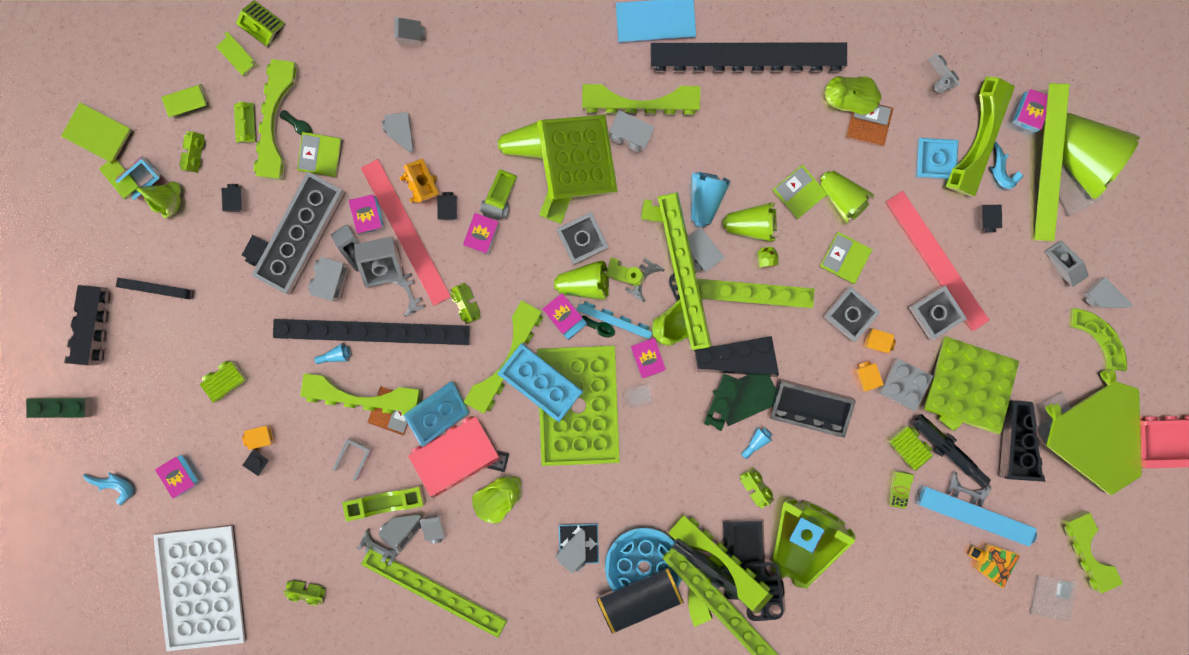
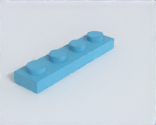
M584 301V304L579 303L577 308L579 312L647 339H650L652 332L649 331L650 327L639 323L636 326L631 324L632 320L621 316L618 319L613 317L614 312L604 308L602 312L594 309L595 305Z

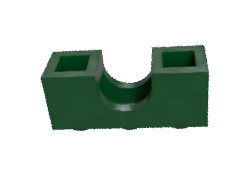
M92 397L26 398V418L92 417Z

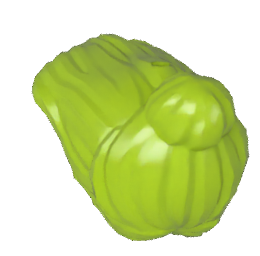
M837 76L832 78L825 88V99L828 104L842 111H851L861 115L873 112L882 99L878 86L872 78L867 76Z
M171 181L167 185L143 186L136 189L144 196V200L152 211L162 212L163 218L166 219L177 213L181 203L179 196L181 186L179 183Z
M680 299L653 320V337L657 342L665 346H673L675 343L681 342L688 337Z
M501 476L485 488L475 492L472 497V504L476 515L481 520H484V522L494 524L501 522L505 515L521 499V479L515 476Z

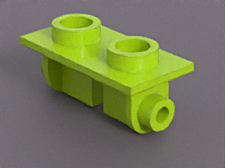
M234 103L236 143L256 142L254 103Z
M187 131L186 135H184L182 148L188 149V153L181 152L180 170L198 173L202 147L204 145V134Z
M462 283L450 289L451 298L454 303H457L459 316L466 325L481 318V312L476 301L468 303V300L474 298L469 285Z
M752 467L748 472L740 475V481L747 491L754 488L755 492L751 493L750 496L757 507L759 506L762 509L773 502V493L764 484L759 471Z
M291 580V582L287 581L286 589L289 590H284L283 592L288 600L293 602L303 600L312 606L323 605V599L320 597H324L326 589H323L322 586L309 584L306 591L304 590L305 583Z

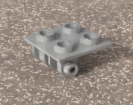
M935 53L928 59L941 76V79L934 85L936 92L942 93L948 88L952 90L960 85L958 75L953 70L950 71L946 66L947 62L943 56H938Z

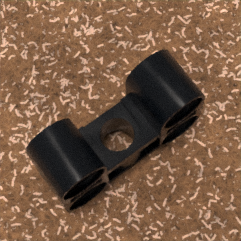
M775 560L749 562L743 569L746 570L748 567H753L757 572L754 579L757 582L763 581L770 588L769 593L773 597L761 609V615L759 616L754 615L748 607L747 617L752 621L780 619L786 611L785 589L780 564ZM767 566H774L776 574L770 575L766 570ZM778 605L781 613H773L771 606Z

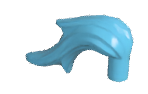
M995 141L996 163L994 167L989 166L999 185L1010 190L1017 185L1024 175L1018 171L1012 178L1008 176L1006 161L1009 154L1005 155L1001 146Z
M108 472L109 478H95L83 474L84 479L88 483L99 487L98 491L105 488L117 490L121 494L116 499L118 505H122L132 496V485L119 476Z

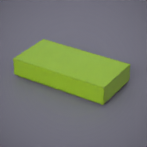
M117 158L113 164L107 161L99 168L123 199L129 197L140 187L130 174L119 183L115 181L116 177L126 170Z
M499 169L485 203L504 209L516 182L517 175Z

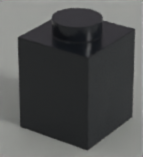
M227 184V188H221L223 212H246L245 188L239 187V184Z
M442 192V196H437L438 220H459L458 196L454 195V192Z
M1002 204L978 206L979 229H984L985 233H996V229L1002 228Z
M252 235L242 253V256L246 258L245 262L256 266L269 242L256 235Z
M255 448L242 466L255 475L261 476L273 458L259 448Z

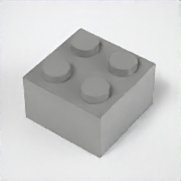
M619 110L609 130V136H611V141L621 145L622 142L628 144L629 149L639 153L640 150L644 152L655 126Z
M592 212L556 229L573 265L609 248Z
M701 227L688 235L694 267L698 272H707L725 258Z
M393 236L354 244L356 263L365 287L403 280L402 263Z
M324 257L316 260L313 269L316 273L314 279H311L308 285L309 295L338 302L349 264Z
M946 286L938 287L908 307L929 340H935L967 319Z
M847 287L824 314L823 318L849 340L856 342L881 312L852 287Z
M894 358L883 380L884 385L880 386L877 393L910 410L916 411L933 376L899 358Z

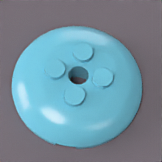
M651 528L633 529L618 537L610 547L605 562L606 578L612 590L669 566L662 557L672 548L671 546L674 541L663 532ZM646 561L649 563L650 567L647 571L639 569L638 566L641 562ZM669 566L676 585L679 587L682 579Z

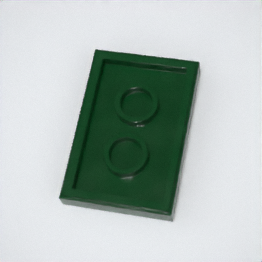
M746 375L739 378L742 383L726 419L728 426L772 407L776 389L770 376Z

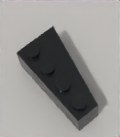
M77 286L74 312H77V315L71 321L70 327L72 328L73 336H71V339H68L67 347L70 348L69 357L65 356L64 363L89 366L99 365V361L102 360L100 346L104 340L102 326L106 321V311H104L105 303L108 301L106 287Z
M772 336L694 350L697 372L779 376Z
M1009 400L1004 420L999 477L1011 480L1045 482V476L1042 472V457H1040L1039 452L1040 443L1036 433L1037 424L1033 402Z

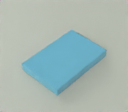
M449 382L405 413L404 417L419 445L423 447L470 413L454 383Z

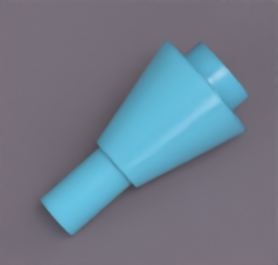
M341 343L326 352V354L314 357L316 364L327 361L348 362L349 357H351V351L349 346Z
M758 427L742 456L748 459L754 451L772 442L771 436L773 434L765 427L763 429Z

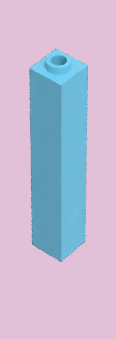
M924 485L916 503L1029 547L1037 538V528Z

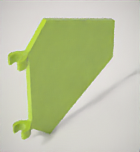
M1105 369L1100 372V375L1108 384L1106 387L1062 414L1058 403L1055 405L1051 403L1045 407L1048 414L1053 418L1046 446L1107 494L1113 495L1142 476L1140 395L1138 388L1117 382L1116 373L1113 369L1110 371Z

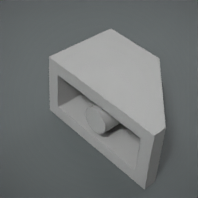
M395 17L394 38L397 42L422 44V38L425 39L426 29L422 27L421 21Z
M405 112L384 115L385 120L382 121L383 132H387L391 139L408 152L415 153L410 114Z
M346 224L330 235L336 247L357 272L359 269L356 263L354 244H358L360 241Z
M1062 240L1045 251L1060 275L1072 287L1089 277L1084 261Z
M1100 277L1084 293L1087 297L1086 301L1092 307L1130 308L1133 305L1106 277Z
M443 513L423 516L420 519L425 541H430L431 544L442 542V539L446 537Z
M417 514L391 518L388 523L386 522L382 525L378 534L383 542L400 553L420 530V519L422 517Z
M583 527L555 555V558L571 574L574 571L578 573L586 565L584 563L586 560L585 529Z

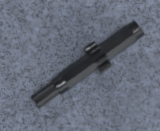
M919 414L913 420L912 424L936 446L933 451L939 456L943 457L946 455L982 488L990 484L991 479L954 444L957 439L949 433L945 435L923 414Z
M680 538L675 539L671 547L683 555L694 567L711 578L712 586L716 589L723 587L738 598L735 581L725 564L721 567L703 553L690 547Z

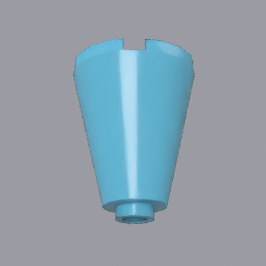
M705 172L692 173V220L695 221V225L706 227L707 224H711L730 186V179L723 177V180H719L718 175Z

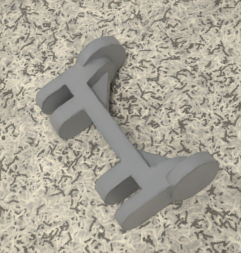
M645 258L643 261L649 264V266L645 267L642 264L639 266V268L645 271V280L649 274L656 271L664 272L665 270ZM642 284L633 286V291L626 287L625 290L633 294L634 297L642 302L646 301L642 295Z
M411 273L404 275L403 280L390 282V284H398L407 292L410 301L408 310H406L407 313L403 314L404 317L425 308V304L418 307L416 305L423 301L422 297L414 300L409 285L414 284L415 281L414 279L406 281V278L412 276Z
M954 471L946 493L950 494L954 488L953 496L957 497L959 492L962 491L973 496L971 499L973 504H976L979 498L978 506L982 507L985 498L990 493L991 486L988 485L986 488L977 491L962 487L958 481V473Z
M367 529L357 549L361 550L365 546L364 552L366 554L371 549L383 555L382 562L385 563L386 559L389 558L388 565L391 566L399 553L394 549L387 550L373 543L370 534H368L370 530Z

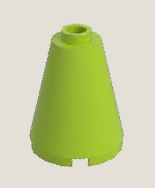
M537 122L502 134L500 139H498L499 150H502L503 154L543 158Z
M834 170L831 172L827 171L821 177L822 188L847 224L851 223L849 220L851 217L855 220L870 205L867 201L870 198L873 200L875 197L869 190Z
M770 202L728 213L727 217L723 218V227L731 234L766 241H776L773 231H777L776 209H772L775 203Z
M604 260L597 261L558 274L557 278L554 279L555 290L565 295L600 300L607 299L606 297L609 296V278L605 276L604 272L607 271L606 263Z

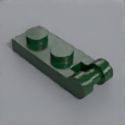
M723 373L704 419V425H712L716 427V430L722 431L742 383L741 380ZM714 412L721 414L719 420L713 418Z

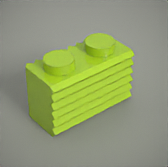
M226 360L218 366L219 370L214 374L209 372L202 377L203 382L200 383V386L212 403L218 402L248 380L235 361L228 362Z
M904 426L888 442L911 469L917 471L933 457L930 453L932 448L925 441L922 443L918 439L920 434L914 427Z

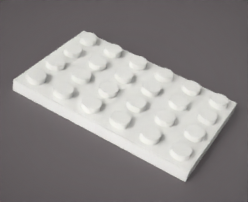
M233 526L154 534L166 651L244 643L245 633Z

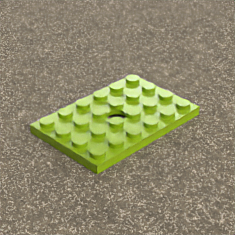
M615 346L537 349V356L583 391L579 398L583 399L586 403V409L582 413H575L570 408L560 422L556 421L539 407L541 466L620 463Z

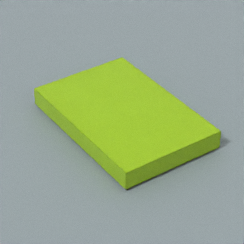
M79 102L61 137L113 164L132 130Z

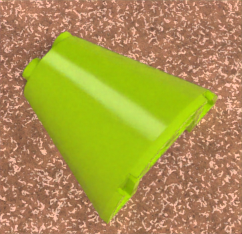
M1067 113L1062 163L1095 200L1107 189L1106 185L1111 183L1112 180L1114 181L1127 164L1138 146L1140 136L1082 116Z
M787 499L782 508L773 560L780 564L782 578L789 577L792 579L793 585L807 589L855 542L856 536L852 529L849 528L847 530L844 527L846 523L828 510L804 500L801 504L797 503V499ZM800 518L825 530L814 554L789 541ZM805 529L801 533V538L805 541H809L813 537V533L809 529ZM772 566L771 570L776 574V569Z

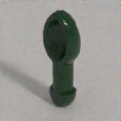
M286 110L280 112V118L290 123L299 135L302 136L303 131L313 133L311 126L304 120H297Z
M582 316L587 323L586 326L595 329L600 336L610 338L615 335V330L609 323H598L588 318V316Z

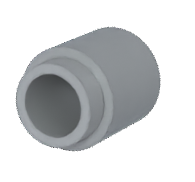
M482 200L480 212H483L485 217L500 220L502 218L507 219L510 203H506L504 209H500Z

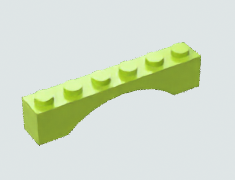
M271 59V63L267 65L266 74L269 78L268 83H265L264 86L266 101L262 103L261 114H264L263 122L259 124L261 138L260 141H257L256 145L258 161L255 160L253 171L256 172L255 176L276 180H282L285 161L276 144L274 122L281 100L288 90L295 85L298 66L295 62Z
M985 77L979 94L981 118L977 137L964 159L952 168L946 187L963 195L976 196L1012 97L1014 85L998 77Z
M583 84L582 110H586V113H598V110H606L607 114H617V111L620 110L625 111L627 114H637V111H645V114L654 115L656 111H664L665 115H676V112H684V115H695V112L700 111V86H680L664 97L639 101L621 97L608 90L602 84Z
M697 279L701 298L705 300L813 308L815 288Z
M521 300L512 316L513 340L506 360L492 376L483 382L473 385L463 403L483 414L486 411H491L495 404L493 398L496 394L500 395L505 386L502 384L504 379L497 373L521 343L529 344L534 335L531 331L534 326L538 327L544 318L541 316L542 311Z
M304 373L300 397H306L307 402L317 403L318 399L325 400V404L336 406L337 402L344 403V407L355 408L356 405H362L363 410L375 411L376 407L382 408L383 413L394 414V410L402 411L401 415H404L421 402L422 390L399 387L382 396L359 397L341 390L326 376Z
M683 516L669 531V534L674 539L680 538L692 548L706 551L719 558L733 576L738 598L753 612L758 614L773 597L769 593L770 588L763 581L758 583L754 579L756 575L750 569L744 570L740 566L742 562L734 555L730 557L726 553L728 549L720 542L716 544L712 540L714 538L712 534L706 529L702 531L698 528L700 524L693 517L688 519Z

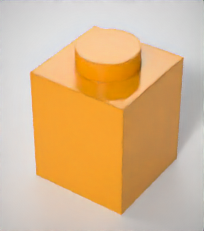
M869 328L864 347L889 354L890 350L893 351L895 348V335Z
M870 360L859 364V368L855 369L862 391L866 392L884 385L876 363H870Z
M270 425L245 430L244 435H242L243 444L245 447H248V450L274 444Z

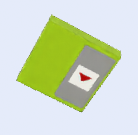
M303 131L297 171H308L314 174L336 177L342 138Z
M803 164L772 190L796 219H799L827 195Z
M837 232L819 267L855 284L873 249Z

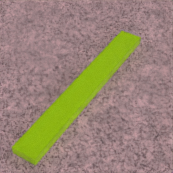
M1049 83L1034 240L1055 241L1070 84Z
M674 192L658 196V202L691 349L711 347L712 343L679 194Z
M671 548L662 557L751 655H778L728 599L711 585V581L703 572L694 567L683 555Z
M371 549L361 563L362 566L499 638L508 621L395 559L390 566L388 565L389 558L384 563L381 561L383 555Z

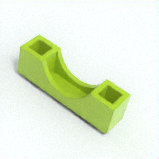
M422 485L348 499L343 501L342 505L345 520L352 521L381 513L422 507L425 505Z
M1084 511L1064 520L1066 526H1064L1065 531L1074 541V544H1072L1074 551L1077 555L1080 554L1082 558L1080 563L1085 573L1088 572L1091 578L1089 584L1092 589L1103 594L1122 585L1123 583L1116 567L1111 564H1101L1092 555L1091 542L1099 530L1091 513Z

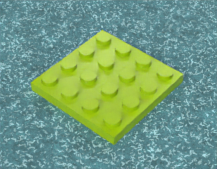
M605 115L537 121L550 200L618 192Z
M945 336L924 410L999 435L1002 431L1020 361Z

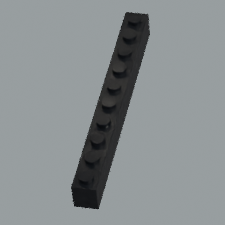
M847 42L651 43L650 69H655V72H666V69H674V72H686V69H694V72H705V69H713V72H725V69H733V72H744V69H752V72H764V69H772V72H783L784 69H791V72H803V69H811V72H822L823 69H830V72H842V69L847 67Z
M273 319V338L471 345L472 326Z

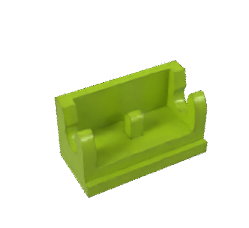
M202 84L161 97L168 117L206 106L207 103Z

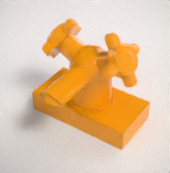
M423 158L403 166L405 172L403 176H400V180H405L408 183V188L413 192V197L409 199L410 202L420 203L439 194L434 184L437 177L435 174L430 175Z

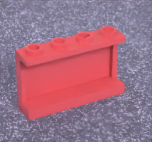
M1185 415V419H1177V416H1165V420H1158V416H1146V420H1140L1141 464L1143 468L1189 467V415Z
M470 416L462 421L463 424L457 428L453 426L445 431L446 434L440 438L437 436L426 446H418L411 451L412 454L408 457L430 497L435 498L501 460L500 455L484 431L479 418Z

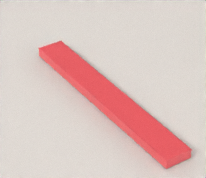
M379 159L361 167L433 306L450 298L449 291Z
M904 191L886 201L940 284L946 286L966 316L967 319L965 321L970 329L975 331L990 321Z

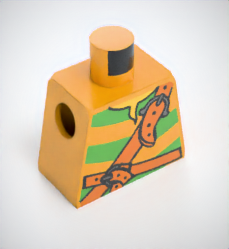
M987 543L983 550L973 546L969 552V557L977 560L974 568L1001 588L1005 587L1021 556L1013 551Z

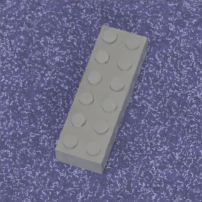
M307 171L251 276L285 294H290L345 191Z

